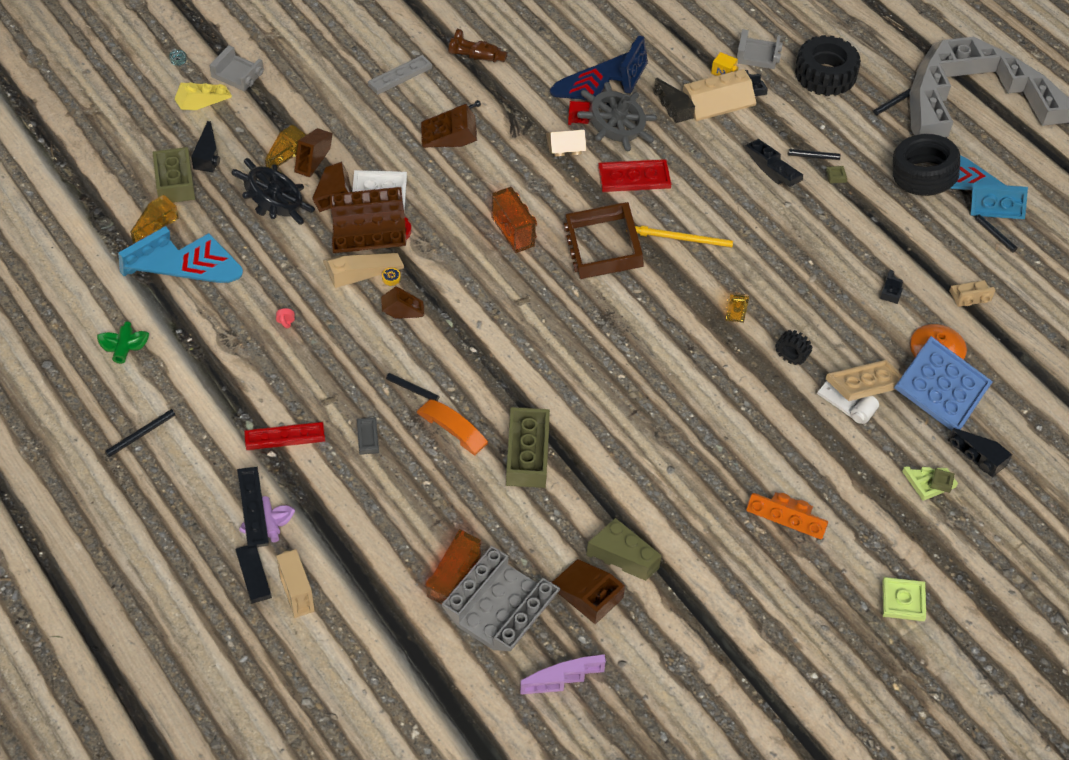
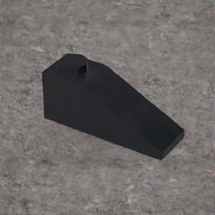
M207 121L193 151L191 160L194 170L213 173L216 166H219L220 156L217 153L211 121Z

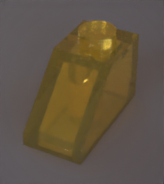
M728 293L726 321L744 323L749 301L747 294Z

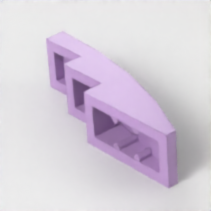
M605 654L582 657L540 670L521 680L520 694L564 691V683L584 682L585 674L604 672Z

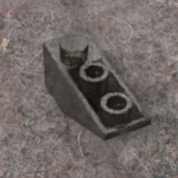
M655 78L653 92L658 96L661 105L666 108L669 117L673 119L675 124L693 119L695 105L690 97L661 79Z

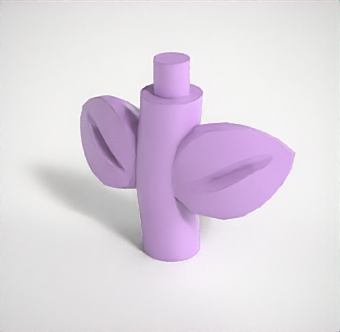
M264 496L262 500L267 534L271 542L279 541L278 535L280 534L278 526L286 525L292 518L295 509L288 505H281L272 510L269 497ZM243 522V523L241 524V526L239 527V529H240V532H243V533L246 534V532H245V525H244V522Z

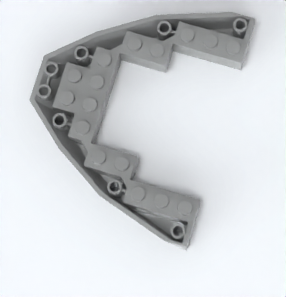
M976 37L947 39L933 43L918 67L910 90L911 130L914 135L935 134L949 137L953 120L943 101L947 100L951 88L947 77L987 72L997 73L1008 94L1024 92L1042 126L1069 123V98L1043 74L1011 54Z

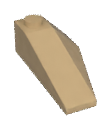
M398 253L339 255L323 260L335 288L382 275L383 271L387 268H395L397 270L404 268Z

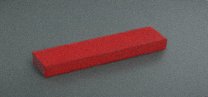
M323 422L244 430L246 450L325 442Z

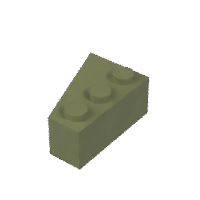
M616 518L588 542L586 554L588 557L593 558L594 556L603 560L607 565L613 564L620 567L622 571L645 581L660 568L662 556Z

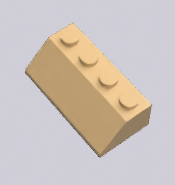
M744 69L684 84L682 100L695 121L756 105L752 81Z

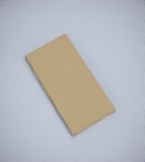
M887 360L829 373L826 376V380L848 401L896 390L894 387L902 377V374Z

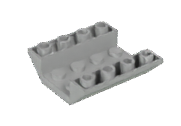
M491 546L442 603V607L461 630L492 650L512 651L557 595L560 588L544 578L539 583L533 581L508 565V555Z

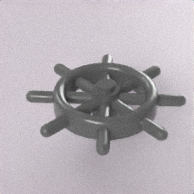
M609 82L604 83L605 92L598 94L596 97L586 90L581 91V95L592 103L589 112L580 111L577 113L578 118L591 120L593 126L599 132L595 136L596 141H601L605 136L611 140L622 142L627 152L631 150L629 141L636 139L638 136L649 143H653L654 138L643 131L646 121H656L657 116L644 113L641 106L636 102L639 97L637 92L630 96L612 91ZM629 120L636 121V125Z

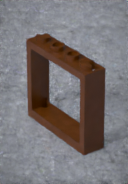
M629 202L565 214L566 223H563L564 230L569 232V235H566L568 246L572 245L570 255L571 259L576 261L573 262L575 273L578 272L580 279L644 267L643 253ZM624 219L633 254L582 264L574 228Z

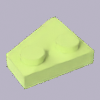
M904 467L903 474L923 501L944 493V491L930 488L935 469L922 467L921 470H912L910 467ZM936 468L950 472L947 468ZM955 478L953 480L952 489L956 488L958 485V482L955 480Z

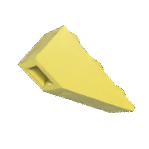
M189 82L180 83L174 99L181 110H198L229 99L232 95L227 87L222 84L212 85Z

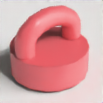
M288 308L278 310L276 312V321L281 323L284 328H290L291 323L295 320L294 311Z

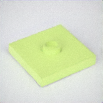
M884 577L882 580L883 617L925 621V582Z

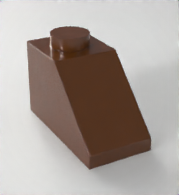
M397 286L381 297L382 312L395 319L424 316L423 301Z

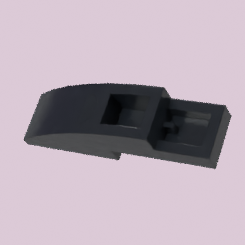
M760 139L745 145L747 152L758 167L778 185L785 183L791 187L803 180L802 173L781 160V153Z

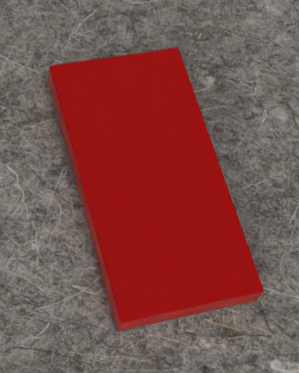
M666 159L598 163L602 192L671 189L672 184Z

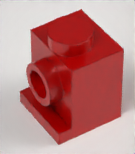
M570 101L568 125L572 123H589L590 119L578 118L577 113L580 111L589 112L590 102Z

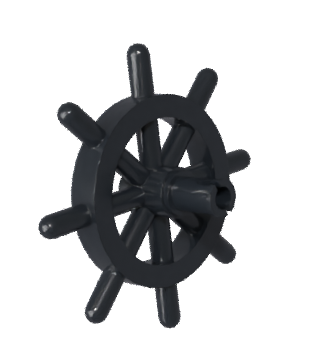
M245 158L244 164L250 169L249 173L245 174L237 169H233L231 172L233 176L244 181V187L247 192H243L242 197L244 199L252 198L258 204L255 208L256 213L264 216L269 211L271 219H275L277 215L291 216L299 225H302L304 220L297 213L299 208L311 213L315 211L314 206L303 201L300 191L304 189V185L295 184L290 178L278 171L276 164L271 165V168L265 166L257 167L249 158Z

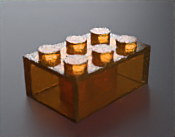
M512 187L492 193L491 218L514 252L518 253L535 247L537 221L529 213L527 205L522 203L519 194Z

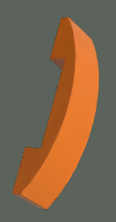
M430 399L417 410V414L430 423L436 422L459 439L460 445L474 456L488 444L485 437L468 420L438 401Z

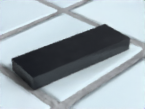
M248 546L236 548V555L251 604L272 598L257 547L248 549Z

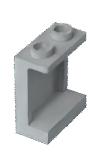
M742 29L737 63L775 69L776 63L780 62L781 53H778L782 51L783 43L780 42L781 36H777L776 42L747 38L749 30Z
M229 45L210 64L212 78L244 92L264 72L261 59L253 63L236 56L234 47Z

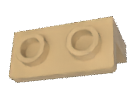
M985 280L954 285L950 288V293L957 307L990 302L996 291L994 287L989 288Z

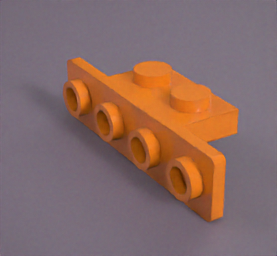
M775 492L772 499L752 493L746 509L747 512L818 539H823L828 525L827 520L811 515L813 506L809 505L808 502L795 500L785 493Z

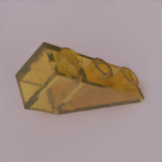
M165 195L150 202L130 231L133 244L179 219L177 206Z

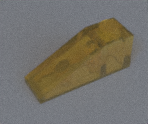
M293 124L280 132L265 158L266 167L271 168L273 164L279 167L297 154L298 140L306 136V134Z

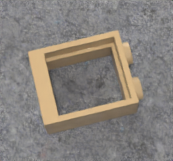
M297 549L284 551L276 555L279 577L294 618L315 612L312 590Z

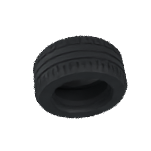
M935 134L914 135L903 140L895 148L893 153V178L897 185L906 192L921 196L936 195L947 191L958 181L960 151L946 137ZM918 163H934V164H938V165L930 166V167H922V166H918V165H914V164H918Z

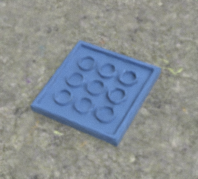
M931 336L894 388L952 431L953 428L961 430L993 381Z

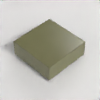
M844 166L826 168L830 184L847 182Z
M935 468L930 488L950 493L955 473Z

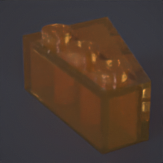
M459 529L433 576H430L426 582L425 587L427 588L428 598L442 605L481 559L480 539Z

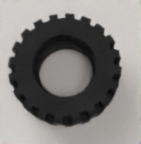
M826 35L816 36L801 45L796 60L795 75L804 88L806 87L810 92H816L817 95L836 96L840 93L843 94L856 83L861 64L860 55L857 49L851 46L850 42L844 41L843 38H835L832 35L830 37ZM821 64H827V65H831V66H833V67H827V66H824V65H821Z

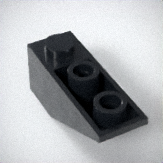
M957 428L952 429L948 439L955 448H958L969 460H972L983 472L992 478L1008 466L1013 455L996 441Z

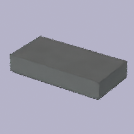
M376 417L357 419L359 455L379 453Z

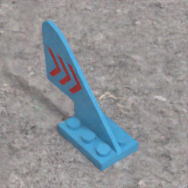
M960 155L959 178L950 189L972 190L971 216L980 214L985 217L1025 219L1028 187L1007 186L969 159Z
M165 226L118 252L119 270L123 276L133 274L136 271H144L216 283H230L240 279L243 274L242 267L210 233L178 250L170 241V231Z

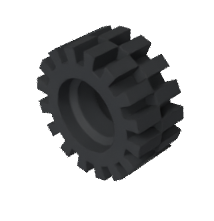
M791 330L785 331L776 342V352H779L778 355L780 357L783 356L784 361L787 359L790 364L793 362L794 365H801L812 352L811 349L813 347L810 345L811 341H807L808 337H803L801 332L797 334L796 330L793 332Z

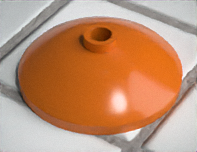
M929 324L918 328L913 333L910 348L914 357L917 356L931 336L963 360L966 356L967 347L964 339L950 327L940 324Z

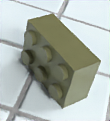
M188 147L152 151L159 204L195 200Z

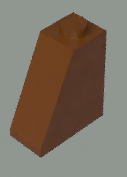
M317 128L298 140L295 173L307 177L313 175L331 149L333 133Z
M342 162L326 167L312 197L319 212L330 209V194L351 192L349 174Z

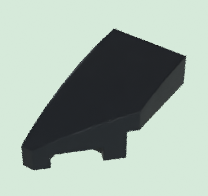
M745 70L752 81L755 96L767 95L768 89L764 82L761 81V74L752 75L749 74L748 70Z
M890 270L880 299L898 304L903 290V280L897 279L894 276L895 272Z

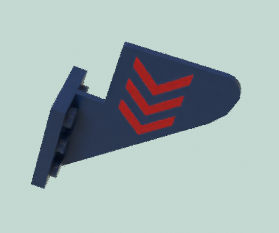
M637 36L629 52L559 80L550 88L551 95L559 98L587 100L581 95L582 90H586L596 97L605 90L604 83L610 80L622 81L624 93L631 94L648 64L644 36Z

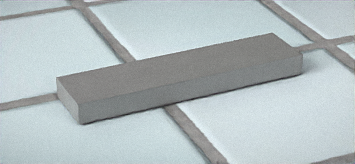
M421 55L369 80L368 86L378 95L432 69V64Z

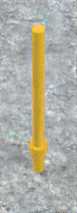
M641 225V227L635 226L637 234H640V236L647 237V235L731 248L733 246L732 240L652 229Z

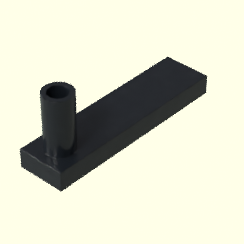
M258 466L237 469L248 549L269 546Z

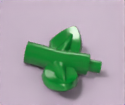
M124 322V325L120 327L119 334L110 332L97 334V340L105 351L114 352L112 360L115 363L122 364L125 363L129 350L138 351L144 347L149 338V333L147 331L133 333L132 324Z

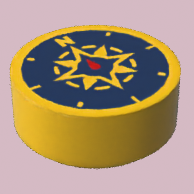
M387 268L383 271L382 281L384 284L394 286L400 282L399 270Z

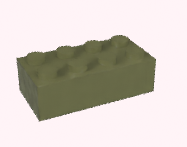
M510 408L506 486L546 488L550 409Z

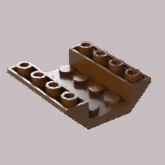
M401 187L330 194V208L333 218V253L406 246L405 214Z

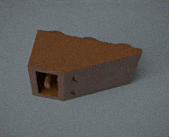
M468 105L458 106L422 121V147H463L477 141L476 116Z
M579 559L551 582L560 588L558 592L560 596L595 625L623 599L625 585L609 572Z

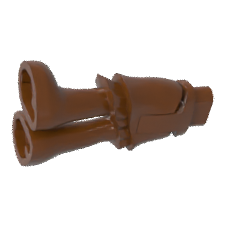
M458 28L454 38H451L448 48L449 54L469 55V58H474V60L505 62L508 52L501 51L500 47L498 48L486 41L471 42L464 39L463 31Z

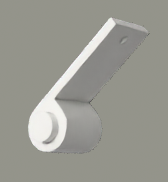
M828 381L825 382L817 393L850 416L855 422L866 424L879 408V402L873 396L848 401Z

